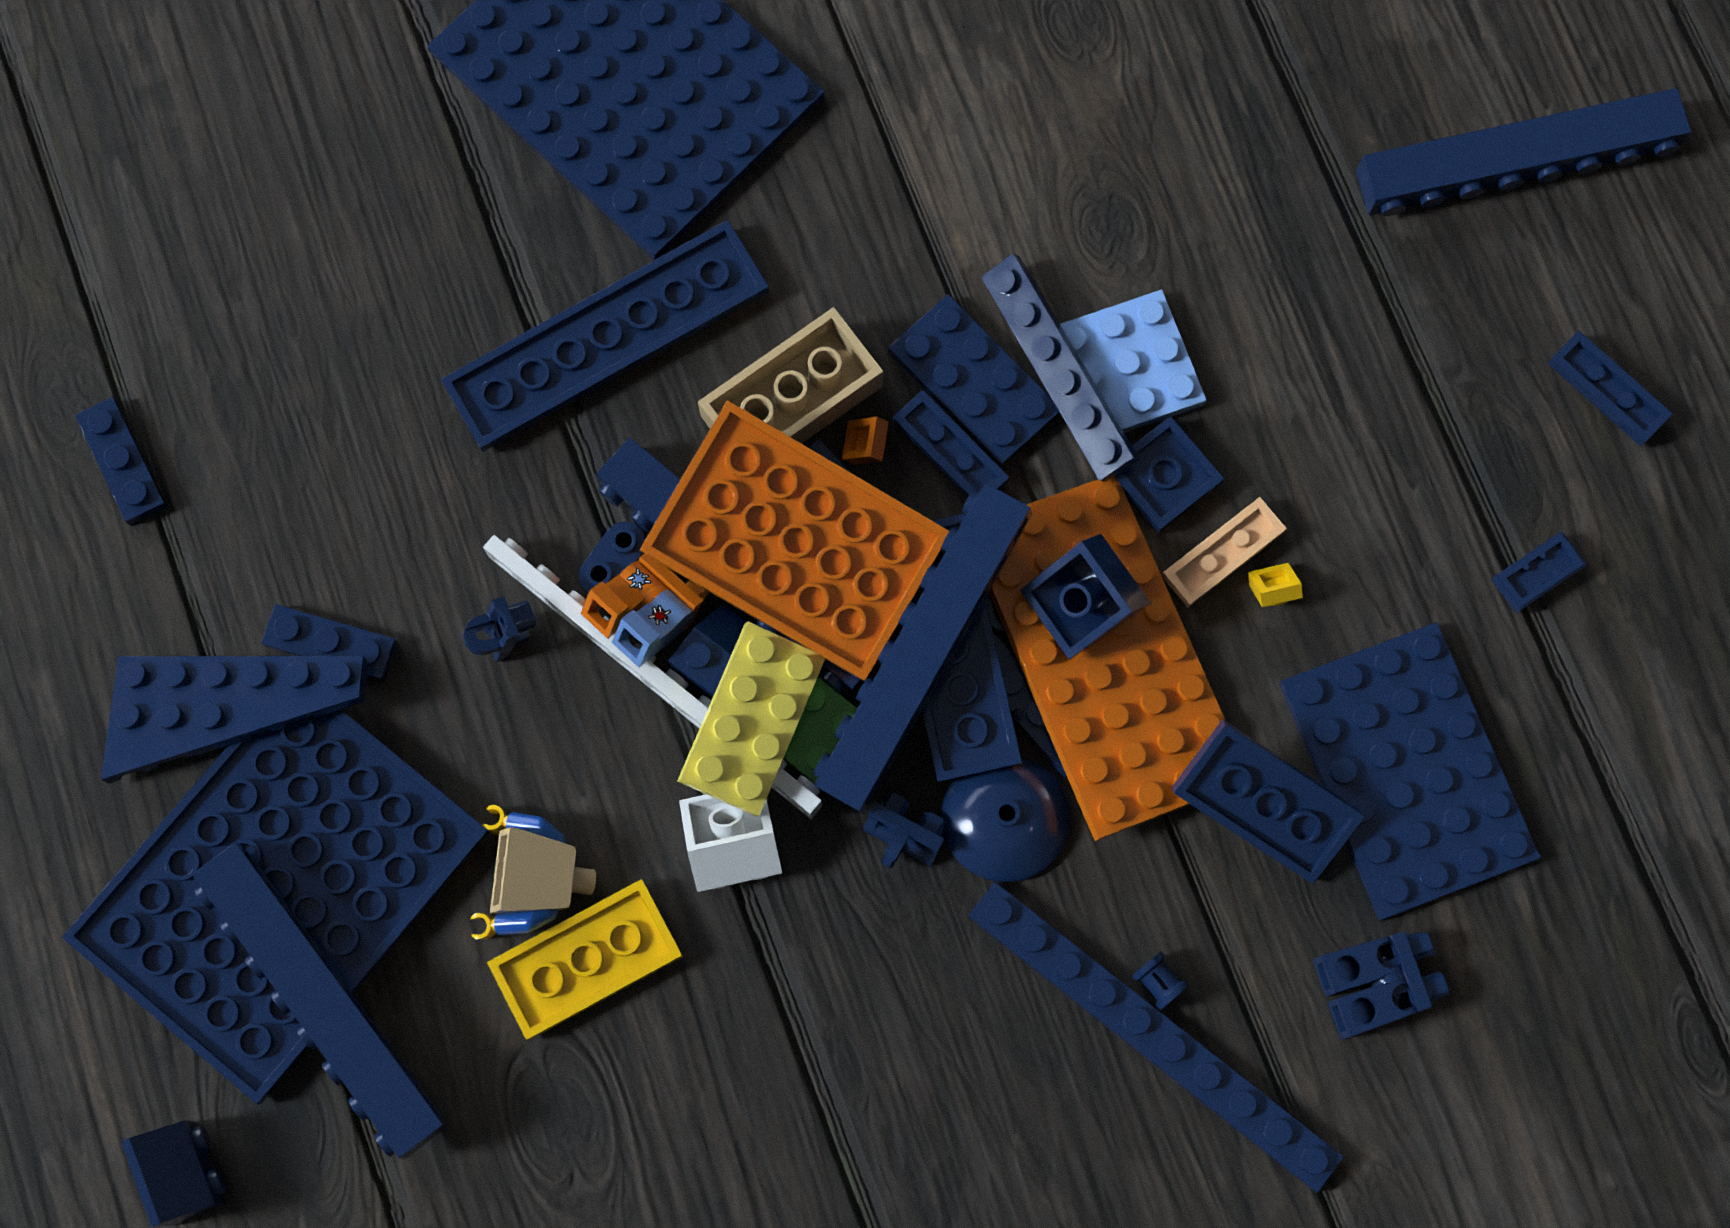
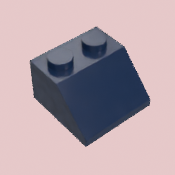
M1102 534L1078 543L1020 589L1023 596L1069 660L1122 626L1151 603Z
M723 603L693 628L670 657L668 662L671 669L712 701L743 626L748 621Z
M183 1120L121 1141L151 1227L175 1226L226 1204L222 1195L227 1191L224 1177L218 1167H212L207 1154L211 1150L209 1136L202 1125L197 1126L196 1121Z

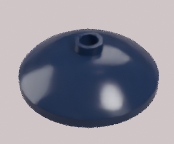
M1022 756L1023 764L954 779L943 800L941 818L945 820V825L942 833L950 852L965 869L985 880L1011 883L1026 880L1039 874L1056 859L1068 835L1070 822L1069 808L1060 784L1043 766ZM1003 807H1010L1015 813V818L1011 821H1003L999 816V810Z

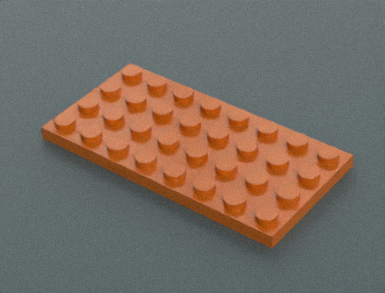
M1114 477L1107 482H1102L1098 479L1026 504L1031 507L1033 515L989 591L990 598L1095 842L1191 805L1175 795L1171 787L1221 720H1225L1124 490ZM1102 534L1151 603L1122 626L1069 660L1023 596L1020 589L1078 543Z

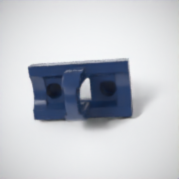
M504 596L493 599L486 614L474 617L466 624L463 631L465 646L476 655L494 653L493 657L496 663L508 659L515 645L529 640V629L535 628L537 624L529 601L526 600L508 606ZM483 629V632L487 633L492 639L480 640L477 638L476 633Z
M890 792L880 804L874 803L863 831L889 844L880 862L882 865L892 869L901 852H904L931 867L944 840L941 835L945 820L932 812H925L919 824L906 819L904 815L910 803L894 792Z

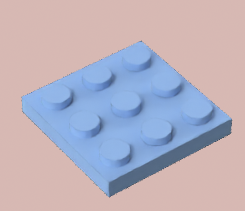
M1162 289L1060 324L1124 433L1205 405V395Z

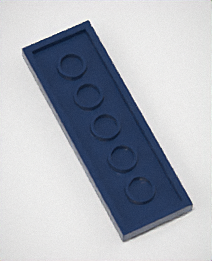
M967 514L934 520L933 522L949 531L952 527L959 529ZM940 549L932 563L933 565L938 567L945 551ZM919 586L911 602L917 604L925 589ZM986 598L922 710L939 783L1023 764Z

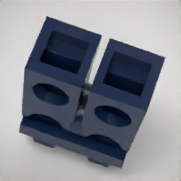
M1405 931L1312 959L1325 997L1370 982L1371 988L1327 1002L1341 1040L1431 1008V1002L1437 1001L1449 993L1445 978L1441 972L1421 977L1416 960L1434 955V948L1427 932L1406 935Z

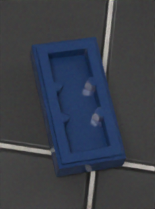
M1561 531L1494 576L1491 580L1515 613H1518L1583 569L1587 564Z

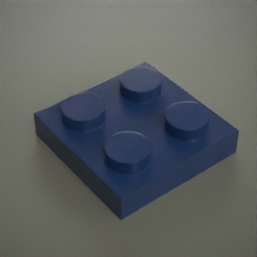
M1171 416L1132 445L1139 460L1114 476L1115 480L1123 488L1125 495L1158 533L1218 487L1224 480L1222 475Z

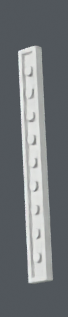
M495 535L490 538L483 548L491 560L700 729L711 700L704 695L698 700L685 690L689 684L672 669L664 673L653 664L656 660L655 656L639 668L612 643L615 634L607 639L580 614L586 601L584 597L574 590L568 595L556 585L560 579L544 565L540 564L536 569L525 560L528 553L512 539L508 538L504 543ZM603 617L605 620L610 621L608 617ZM637 642L634 647L641 649L642 645ZM782 760L771 787L812 819L822 807V801L817 797L821 791L802 775L797 780L783 770L787 763Z

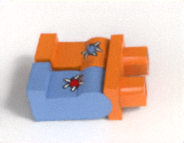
M643 554L638 561L631 563L618 576L606 584L600 582L591 588L580 614L607 639L615 634L612 643L640 668L683 630H686L693 624L700 607L705 602L710 591L691 580L684 583L677 577V572ZM600 607H603L611 615L610 621L601 617L598 611ZM630 635H633L643 644L641 649L635 648L630 643Z

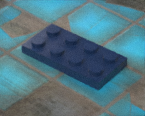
M949 294L888 347V353L1000 468L1060 415L1053 400Z
M1224 719L1221 720L1171 787L1175 795L1312 884H1314L1365 817L1361 810Z

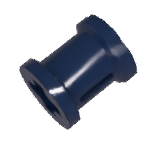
M1162 951L1131 976L1135 981L1141 980L1157 999L1156 1006L1159 1010L1190 985L1186 980L1180 981L1163 961L1165 955ZM1153 972H1155L1161 978V980L1166 984L1168 988H1165L1160 983V981L1155 977Z

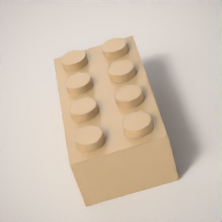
M833 307L699 400V411L701 418L711 428L728 400L802 444L882 388L883 370Z

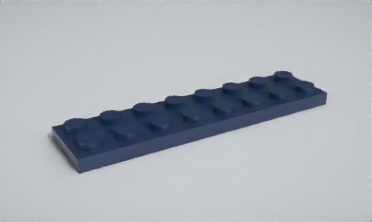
M726 220L440 380L483 453L769 293V286L729 221Z

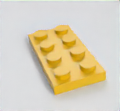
M641 879L488 961L487 964L525 1039L529 1041L681 959L683 955L644 881Z

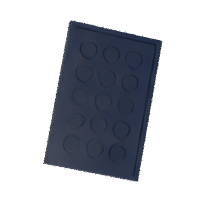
M1437 622L1284 679L1279 683L1320 783L1361 810L1365 816L1347 839L1346 844L1379 921L1541 858Z

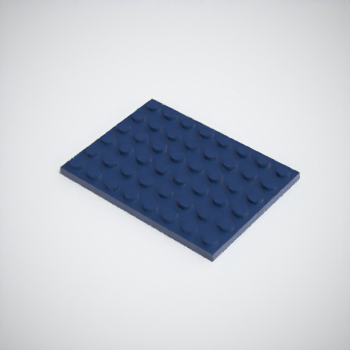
M475 0L427 45L429 53L653 260L660 258L825 98L823 89L723 0Z
M342 710L316 718L311 715L289 722L287 727L275 731L270 729L250 735V739L228 745L61 937L258 1105L264 1102L309 1047L303 1042L296 1031L301 1024L293 1013L284 1014L272 999L270 994L275 991V988L266 976L260 980L247 965L245 958L250 955L241 942L236 945L233 944L221 929L219 924L224 921L221 914L215 907L209 910L198 898L194 889L199 884L191 874L234 842L244 846L354 994L490 833Z

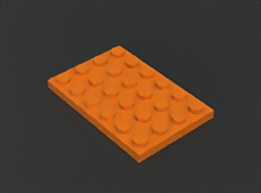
M727 400L639 551L807 649L817 653L855 677L865 681L883 647L896 628L904 610L919 588L926 571L938 555L949 530Z

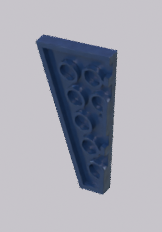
M118 656L101 780L107 784L122 780V776L139 770L147 772L159 768L161 763L183 756L188 759L250 739V735L270 729L275 731L287 727L289 722L311 715L316 718L363 703L369 661L364 656Z

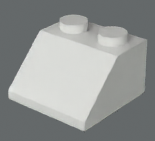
M709 795L679 800L687 852L697 892L720 889L727 885L750 880H761L768 876L782 873L767 799L759 816L751 815Z

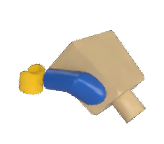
M490 805L486 809L492 814H500V819L495 825L482 824L491 834L499 835L490 913L497 915L494 917L485 913L473 914L471 919H484L487 923L485 932L483 934H471L473 938L490 939L496 933L498 935L530 933L554 921L558 910L569 908L571 893L593 894L596 884V871L594 869L574 867L576 847L566 844L565 836L545 818L511 812L508 815L497 805Z

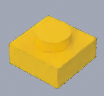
M1289 563L1248 572L1249 586L1261 607L1280 606L1288 601L1303 598L1302 584Z

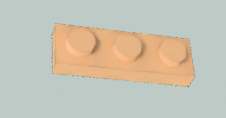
M1259 497L1165 570L1161 576L1186 607L1189 608L1281 536L1287 528Z

